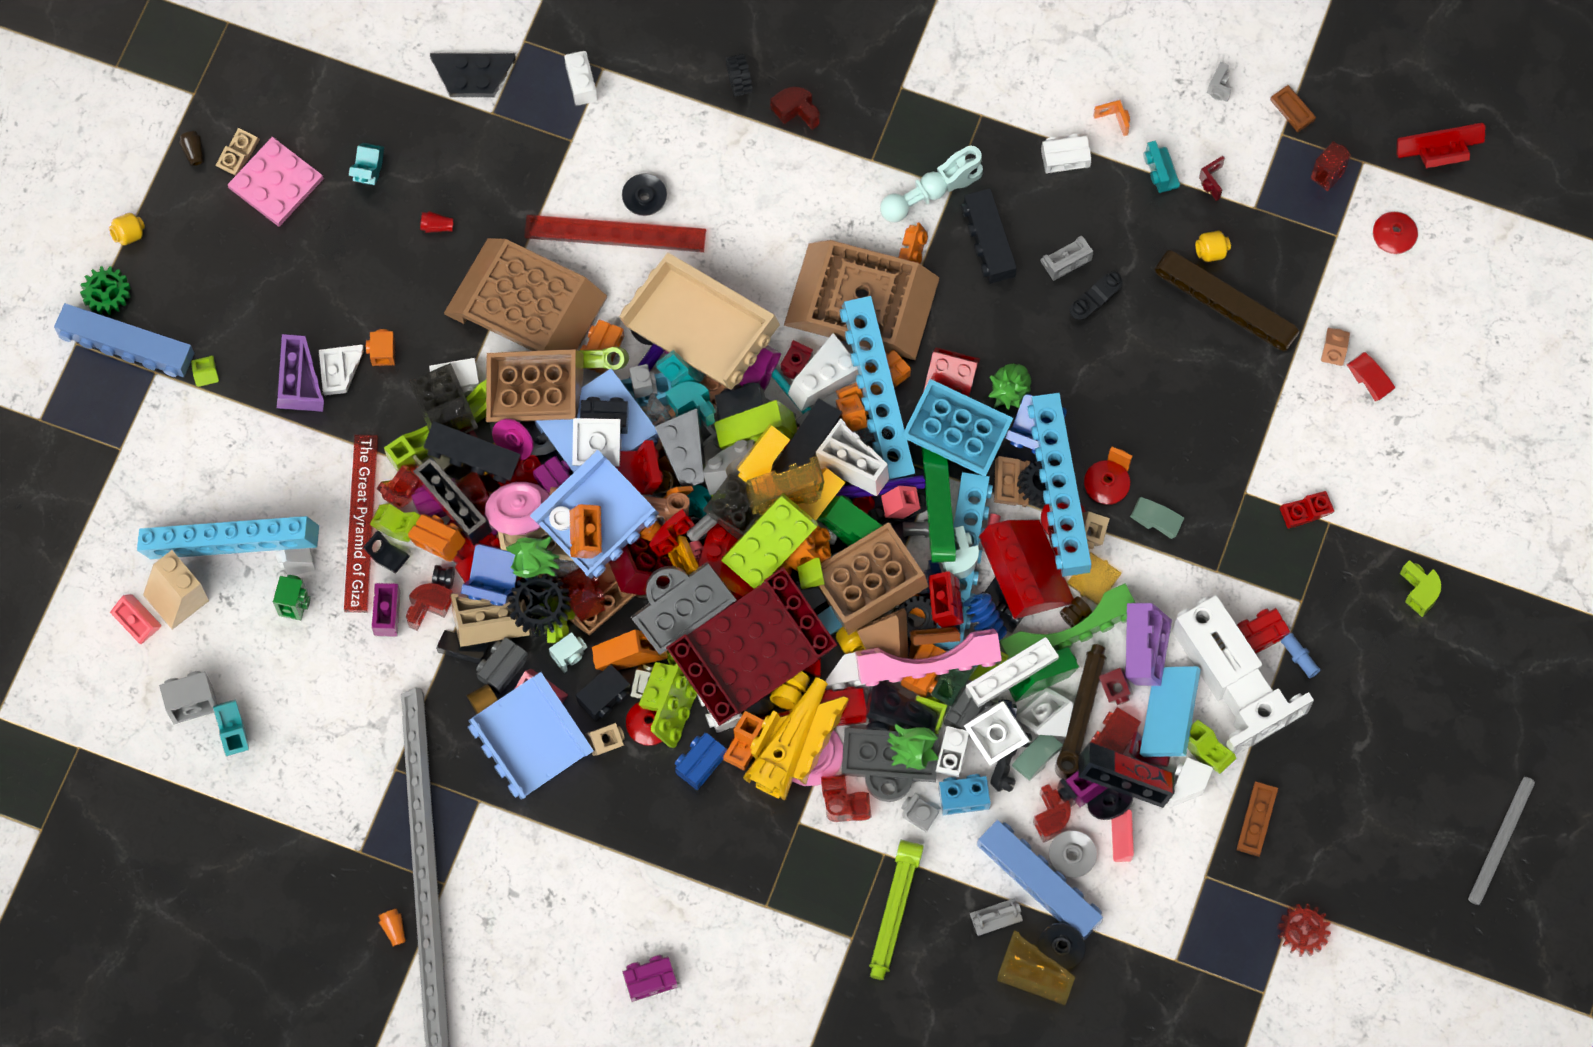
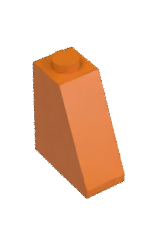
M632 630L592 647L595 669L602 671L610 664L618 671L668 658L667 650L659 655L640 630Z

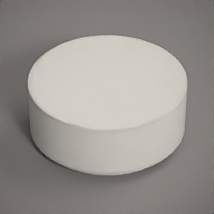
M563 506L553 509L549 517L551 525L559 531L568 530L570 528V510Z

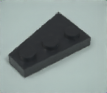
M879 681L878 685L869 687L866 717L894 726L897 724L903 729L925 727L935 733L936 712L914 698L908 699L899 693L900 689L894 685L890 687Z

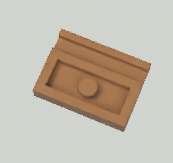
M1000 456L995 459L994 503L1014 506L1022 505V507L1029 505V498L1024 500L1022 497L1025 494H1019L1018 490L1021 487H1017V482L1020 481L1018 480L1020 472L1030 465V461L1025 462L1020 461V459Z

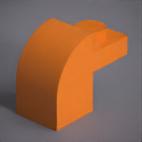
M744 711L733 730L735 738L723 756L724 761L745 771L753 757L751 754V744L756 736L759 737L763 730V719Z

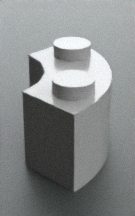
M739 440L708 460L703 475L710 495L732 493L735 486L743 481L737 476L740 472L736 467L755 444L754 440Z

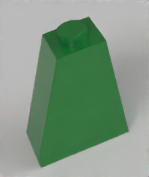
M1067 647L1056 651L1059 656L1058 660L1011 687L1009 691L1014 701H1021L1069 678L1079 668L1077 659L1072 654L1070 648Z

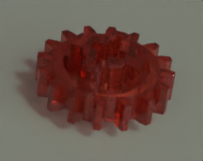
M1297 904L1295 911L1288 908L1286 911L1288 916L1282 915L1281 921L1284 923H1280L1278 929L1283 932L1278 935V938H1285L1282 946H1291V954L1298 950L1299 957H1302L1304 952H1307L1310 957L1313 955V949L1319 953L1322 950L1321 945H1327L1328 941L1324 937H1329L1331 932L1325 929L1330 926V922L1323 921L1326 916L1325 913L1317 914L1318 907L1312 911L1309 904H1306L1304 909ZM1301 916L1298 922H1290L1293 918ZM1311 918L1314 919L1318 925H1315ZM1302 926H1305L1306 931H1308L1306 935L1303 934V930H1301ZM1290 935H1293L1297 942H1295ZM1311 938H1312V939L1319 938V939H1318L1316 942H1314L1313 944L1307 945L1308 941H1309Z

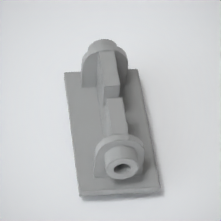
M1015 898L970 913L977 936L1023 921L1019 903H1016Z

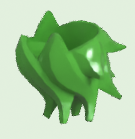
M1007 364L1000 368L994 376H990L992 392L988 396L996 398L994 408L1003 404L1006 405L1008 410L1010 405L1019 408L1024 395L1029 394L1031 391V376L1028 373V369L1023 365Z
M550 536L546 539L523 537L517 539L516 543L507 546L506 550L515 555L513 564L510 567L514 570L513 574L524 578L534 577L543 573L554 576L555 573L551 569H559V565L553 560L559 559L560 556L547 550V546L552 538Z
M896 724L895 728L900 737H896L891 732L889 733L890 738L887 741L893 745L890 749L898 753L892 757V760H894L892 766L904 764L907 765L906 768L911 767L920 770L925 769L929 761L939 759L931 749L938 737L930 729L925 727L903 729Z

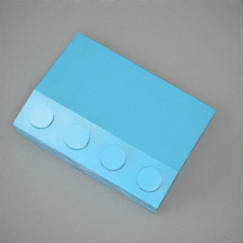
M930 379L902 434V438L982 476H986L1013 418Z

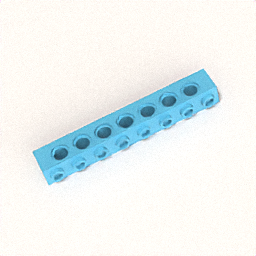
M868 296L845 301L842 309H840V317L843 323L846 322L848 331H845L847 344L852 346L851 361L853 367L857 366L859 375H856L858 388L863 390L862 405L865 411H868L870 418L867 420L868 430L874 434L875 442L872 443L873 450L888 464L889 480L913 477L915 470L908 442L902 438L904 426L872 297ZM862 319L865 322V328H857L854 320ZM860 341L869 342L871 349L868 351L862 350L859 345ZM873 363L876 366V372L869 373L865 369V364ZM871 385L880 386L882 393L874 395L870 389ZM876 408H885L887 411V416H878L876 413ZM889 429L893 434V438L890 440L883 438L882 430ZM894 451L897 453L898 461L891 462L887 458V452Z
M1060 394L1032 396L1031 405L1027 406L1029 419L1034 421L1031 431L1033 440L1038 442V448H1035L1037 462L1041 461L1042 469H1039L1040 481L1045 483L1046 490L1043 491L1044 502L1049 504L1050 512H1047L1049 526H1053L1054 533L1051 534L1053 548L1057 547L1058 555H1055L1056 568L1061 569L1062 577L1090 573L1092 564ZM1049 418L1052 420V422L1044 423L1041 421V419ZM1053 439L1056 441V443L1053 445H1049L1045 442V440ZM1056 460L1060 465L1052 466L1049 462ZM1059 481L1062 482L1064 486L1058 488L1055 487L1053 483ZM1065 503L1068 508L1060 509L1057 507V504ZM1067 524L1070 525L1072 529L1069 531H1065L1061 528V526ZM1073 546L1076 551L1073 553L1067 552L1065 547Z
M962 472L953 527L964 526L965 533H970L972 546H979V535L985 530V528H982V521L988 519L989 507L985 506L986 498L991 499L993 485H988V476ZM977 497L980 502L973 504L968 499ZM972 518L977 523L975 525H968L965 523V520ZM979 550L978 564L981 563L982 550ZM974 570L969 576L959 579L960 583L966 587L965 590L960 591L964 623L951 627L958 629L961 641L935 643L936 647L949 651L966 638L964 637L965 629H970V618L972 616L966 613L967 609L971 606L964 607L963 603L970 597L975 596L974 593H971L972 585L977 586L979 572Z
M302 516L140 528L137 551L149 559H161L171 550L178 557L317 548L319 525L309 517Z

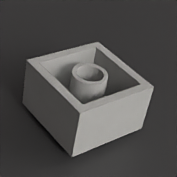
M194 671L189 673L187 677L181 679L171 678L166 680L164 684L159 685L165 710L173 724L214 713L213 705H217L212 684L205 671Z

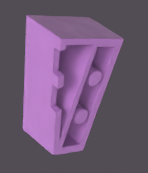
M282 334L277 408L323 412L324 400L321 396L306 337Z
M1127 603L1126 678L1135 686H1161L1172 619L1153 603Z

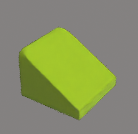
M214 356L191 361L197 387L219 381Z
M819 557L797 567L801 589L825 585Z

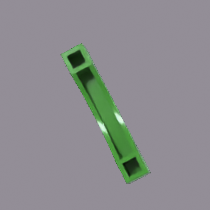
M1126 583L1105 592L1095 610L1074 627L1051 634H1031L1020 631L1000 640V651L1007 654L1009 660L1045 637L1055 651L1067 647L1071 648L1072 644L1079 640L1085 642L1091 639L1094 633L1099 631L1104 633L1111 630L1114 624L1118 622L1126 623L1127 603L1136 602Z

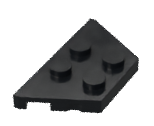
M430 53V59L449 97H495L499 90V85L507 76V71L512 63H515L516 55L515 53Z

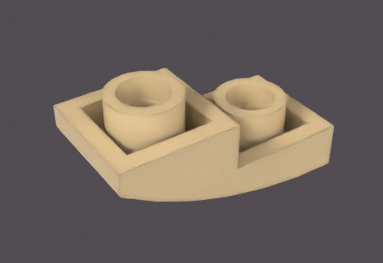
M238 128L229 147L225 146L215 166L236 176L251 156L260 139Z

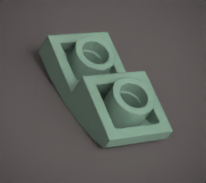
M1142 497L1138 498L1130 516L1146 528L1154 527L1171 539L1177 536L1184 517L1169 508Z
M1039 735L1014 761L1012 767L1030 781L1045 768L1046 763L1061 751L1063 744L1054 736Z

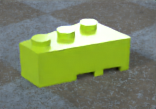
M778 400L716 421L714 425L719 447L724 450L739 440H754L756 443L769 424L789 439H792L797 432L794 413Z

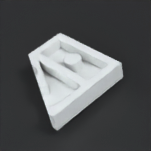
M363 345L319 350L324 395L347 393L364 352Z

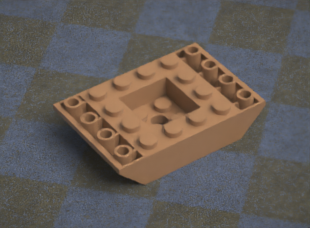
M832 240L809 243L784 326L825 337H830L834 333L840 341L847 342L845 331H848L846 322L843 323L841 320L840 309H842L845 301L859 299L856 292L864 289L869 293L868 296L872 297L885 352L889 353L895 350L901 357L916 360L939 277L919 263ZM862 319L854 320L857 328H865V322ZM860 341V346L871 348L869 342Z

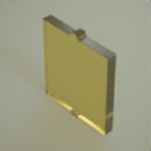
M1089 552L1092 564L1090 573L1072 575L1067 584L1079 592L1081 597L1085 596L1098 605L1104 593L1112 588L1122 573L1109 565L1107 560L1103 561L1092 552Z

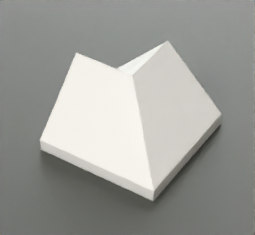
M1047 687L1017 712L1016 720L1038 735L1066 737L1073 703Z
M1004 701L987 707L964 725L989 765L1030 741Z

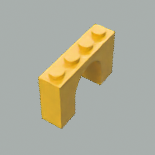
M769 424L736 467L740 472L737 476L747 484L752 481L758 485L756 490L767 498L771 495L774 499H777L784 492L777 489L771 477V468L774 460L790 439ZM824 467L806 490L796 494H784L816 521L845 482L828 468Z

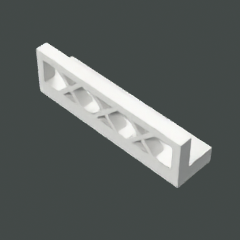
M1045 637L967 684L965 693L969 699L972 697L976 705L980 707L1058 660L1059 656Z

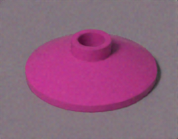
M501 419L494 425L492 435L496 445L521 454V460L531 455L533 440L528 430L522 424L512 419Z

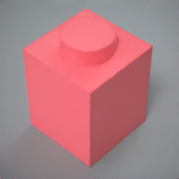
M897 486L881 496L886 518L904 519L921 509L916 487Z

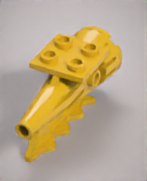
M815 677L813 683L789 715L780 718L778 713L773 711L770 716H766L762 724L763 730L760 736H756L751 744V754L756 760L745 773L743 779L748 783L751 780L756 782V788L778 799L781 797L782 800H785L793 777L806 785L811 771L818 763L822 750L829 743L831 733L839 724L849 699L841 697L820 704L828 683Z

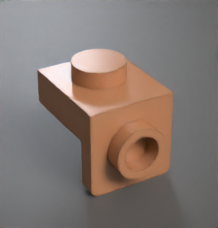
M1327 328L1321 356L1322 362L1339 366L1344 364L1350 332Z

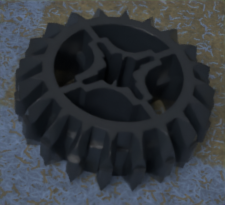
M543 573L542 578H539L538 575L534 576V579L531 580L530 577L525 578V583L518 580L517 585L519 588L512 587L511 592L513 595L508 596V601L511 604L507 607L508 611L512 612L510 614L511 620H516L515 625L517 627L523 625V632L526 633L531 628L532 635H536L537 630H540L541 635L544 636L546 633L545 629L549 628V631L553 633L554 625L561 628L562 622L560 620L567 621L568 615L566 613L571 612V607L568 605L571 603V597L567 596L569 590L563 588L564 583L562 581L556 583L557 579L555 576L548 580L547 573ZM535 589H546L540 593L534 591ZM526 595L530 603L526 607L527 610L523 613L520 606ZM556 595L559 603L556 611L553 613L549 605L553 601L552 598ZM535 601L539 602L540 604L544 603V607L540 606L539 604L536 605ZM536 616H544V617H545V619H540V620L533 619V618L536 617Z

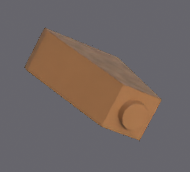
M905 608L873 620L857 630L866 650L879 648L889 654L909 659Z

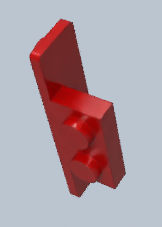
M1484 123L1398 138L1397 156L1398 158L1420 154L1426 168L1470 160V152L1467 146L1484 143L1485 125Z

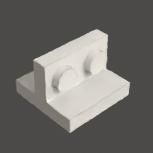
M573 418L572 465L581 466L599 450L614 466L620 467V449H622V440L620 439L621 419Z

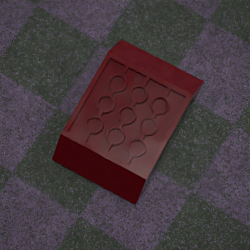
M783 567L765 579L764 583L688 635L685 634L668 645L666 649L720 726L738 716L820 660L835 648L837 644Z

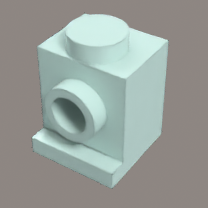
M570 633L550 647L549 652L556 664L565 673L568 671L567 665H574L581 660L584 654L583 650L587 646L581 637L576 638L573 633Z

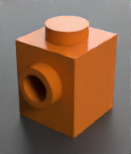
M379 329L376 332H370V340H366V353L370 354L372 366L395 365V338L393 331Z

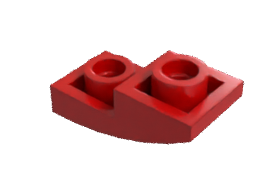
M1366 352L1361 353L1346 364L1358 384L1363 382L1375 401L1382 399L1395 389L1386 373Z
M1326 491L1307 495L1303 500L1283 504L1280 507L1288 529L1318 520L1335 512Z
M681 509L661 526L650 541L649 546L659 557L670 553L679 545L676 537L688 532L690 528L695 526L694 522Z

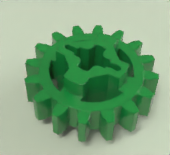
M100 266L99 272L92 269L93 275L91 277L88 275L84 276L87 283H81L83 290L80 291V294L84 298L85 306L89 305L90 311L93 312L97 308L99 315H102L104 310L107 311L108 315H111V309L119 312L118 306L120 304L126 306L124 298H130L128 290L131 287L127 283L126 275L122 276L119 269L114 272L112 266H109L108 270L105 271L103 266Z

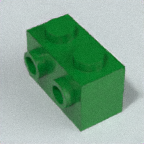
M280 576L273 599L276 611L281 617L301 621L304 609L308 610L311 597L308 596V589H306L303 580L298 576Z

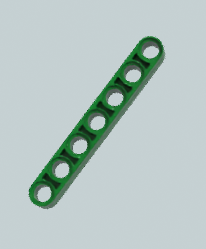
M922 447L932 563L955 562L956 551L947 458Z

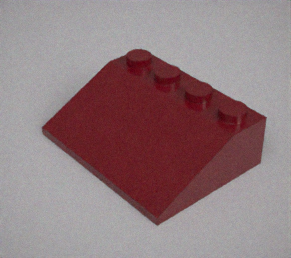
M641 534L633 544L630 545L628 543L622 549L623 553L615 561L611 559L608 562L623 593L645 595L646 584L651 574L661 567L673 566L669 555L665 554L659 557L649 546L650 541L641 538ZM662 575L657 578L656 583L659 586H666L670 579Z

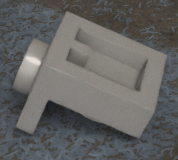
M1220 62L1209 84L1207 93L1216 100L1227 102L1231 93V89L1225 86L1230 76L1226 74L1229 65Z
M915 793L912 798L908 796L901 807L904 810L902 818L927 832L939 814V810L919 798L920 795Z

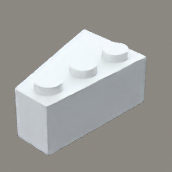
M834 333L793 380L788 395L801 411L815 404L818 398L822 400L856 379L858 374L857 366L853 367L850 353Z
M842 419L838 421L816 451L818 468L823 469L826 467L839 478L875 496L880 493L889 480L888 464L870 446H866L859 436L846 426Z

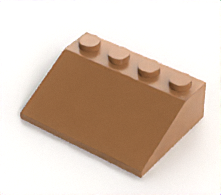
M576 349L487 353L486 422H498L501 419L543 421L577 418L583 382L584 353Z
M889 522L822 562L821 569L825 585L818 586L848 635L929 587L925 574Z

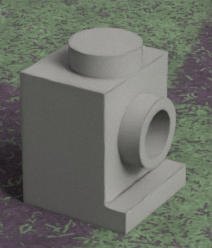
M647 364L629 368L635 399L658 394L654 372H649Z

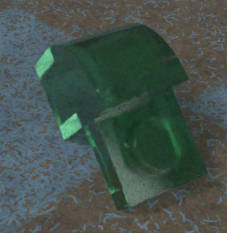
M972 666V669L960 671L958 668L950 669L949 673L941 675L930 696L952 708L975 667Z

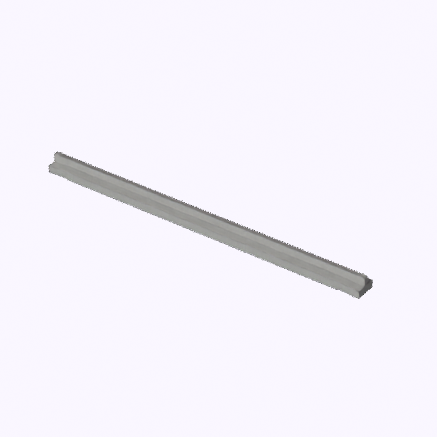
M413 688L401 694L424 1036L426 1047H449L425 703L422 689Z

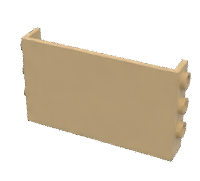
M668 252L658 266L649 273L646 282L637 289L634 298L629 304L624 306L619 316L627 328L669 353L675 350L689 365L730 390L741 382L745 371L755 363L759 352L769 344L771 336L780 326L776 316Z

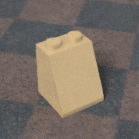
M173 550L153 564L143 596L173 630L209 602L200 582Z

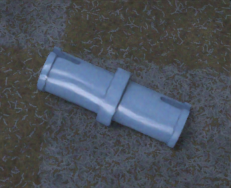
M1293 633L1288 634L1281 640V643L1292 655L1293 662L1299 664L1309 679L1321 671L1309 656L1310 652L1308 649L1302 647Z

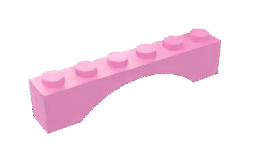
M995 629L971 632L953 649L941 655L924 659L901 658L879 648L855 651L858 677L861 684L866 686L878 685L879 681L883 680L899 682L903 680V677L908 676L922 678L926 676V673L935 672V674L949 673L950 669L956 668L960 671L972 669L974 665L980 664L983 667L996 665L998 661H1002L998 633Z

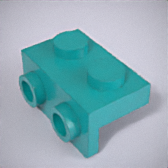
M1156 140L1148 142L1143 156L1145 163L1150 167L1151 180L1154 185L1156 184L1158 192L1161 193L1179 188L1180 183L1167 147L1158 148Z

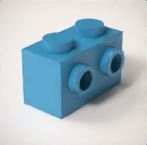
M980 774L968 775L966 779L957 780L956 777H949L943 779V782H939L938 789L942 816L990 809L991 803L986 776L981 777Z

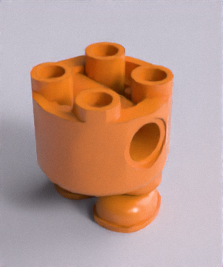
M818 525L775 572L784 567L790 576L792 569L798 571V566L819 557L820 564L831 557L829 544L831 536L828 530Z

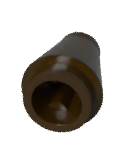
M189 131L180 135L179 144L190 165L197 166L202 164L204 161L201 136L196 131Z

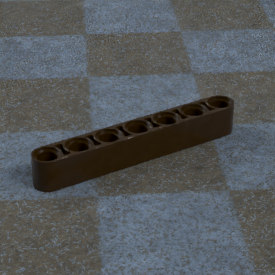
M1167 250L1154 268L1155 272L1164 280L1281 351H1287L1299 334L1298 328L1289 321L1174 251Z

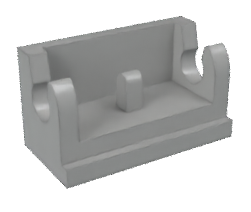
M1081 235L1075 242L1051 255H1044L1041 258V263L1054 281L1091 261L1093 250Z

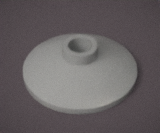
M1063 832L1056 836L1050 845V863L1056 871H1059L1065 877L1077 878L1084 876L1093 868L1096 862V847L1093 841L1082 832ZM1074 853L1077 858L1070 860L1068 854Z

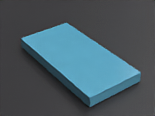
M1198 666L1164 667L1161 686H1151L1140 754L1143 757L1186 756L1201 671Z

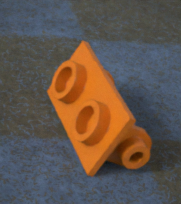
M917 222V226L909 225V228H906L902 244L903 246H909V248H901L898 258L921 264L922 251L927 243L928 234L919 222Z

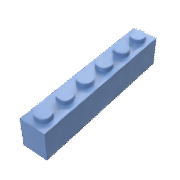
M64 303L54 325L58 337L64 341L71 342L73 340L79 342L85 348L92 349L94 347L100 349L106 355L113 356L115 354L121 356L127 362L134 363L136 361L142 363L144 367L150 370H155L156 368L163 370L165 374L171 377H176L177 375L185 377L194 356L192 346L66 303Z
M997 820L978 839L977 846L1060 923L1075 927L1085 940L1101 924L1103 919L1101 910L1093 903L1088 904L1083 899V893L1076 887L1071 888L1066 883V878L1059 871L1054 872L1049 868V863L1040 854L1036 856L1030 850L1031 846L1022 838L1019 840L1013 834L1014 830L1007 823H1001Z

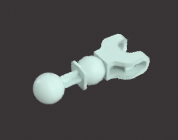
M967 146L954 153L943 165L937 168L938 172L926 173L920 182L918 179L915 180L916 188L903 196L900 194L887 195L880 205L882 216L889 222H900L907 216L909 207L919 201L924 200L928 205L930 203L929 199H940L946 190L951 192L957 188L967 187L979 180L983 175L980 150L975 146ZM968 154H974L976 156L975 159L970 158L965 160V157ZM974 169H977L976 173L970 174Z

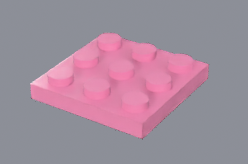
M272 137L228 183V187L280 227L323 180V175Z

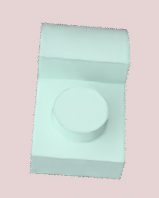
M964 526L954 528V538L957 550H955L956 561L941 563L944 572L950 571L958 579H963L975 570L978 562L979 547L978 545L972 546L970 533H965Z

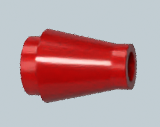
M428 211V213L422 212L420 230H424L425 233L452 232L453 218H448Z

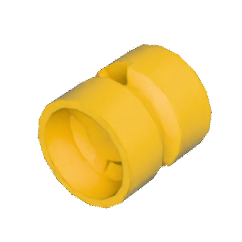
M804 672L799 673L774 690L770 695V700L782 709L793 710L803 696L801 692L806 691L810 678Z

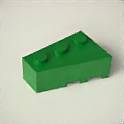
M843 495L835 496L817 519L848 547L882 527L880 523L853 505V502Z

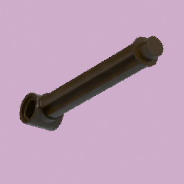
M1093 644L1091 651L1086 653L1087 657L1072 709L1067 736L1064 739L1062 751H1060L1055 764V772L1061 779L1067 780L1078 772V756L1082 750L1100 681L1099 676L1102 674L1104 662L1107 659L1104 655L1106 648L1102 645ZM1069 761L1073 764L1074 768L1067 770L1062 767L1061 763Z

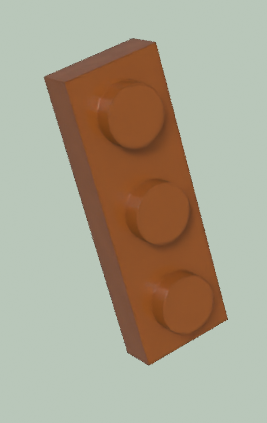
M1255 781L1238 841L1237 851L1260 856L1278 788Z

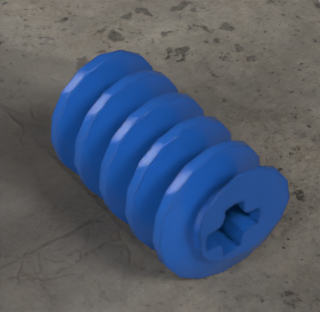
M982 593L967 599L963 606L971 607L967 609L966 613L968 615L975 614L970 618L971 623L978 622L974 626V630L995 629L1000 641L1007 634V628L1003 626L1004 622L1002 618H999L998 610H995V603L991 602V595Z

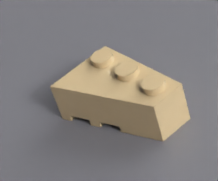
M451 594L452 613L460 647L530 635L529 630L526 633L523 632V625L517 627L515 625L516 620H511L510 614L512 612L508 611L507 607L511 604L510 602L503 606L491 604L490 600H472L470 598L458 597V594ZM524 599L520 606L523 613L527 610Z

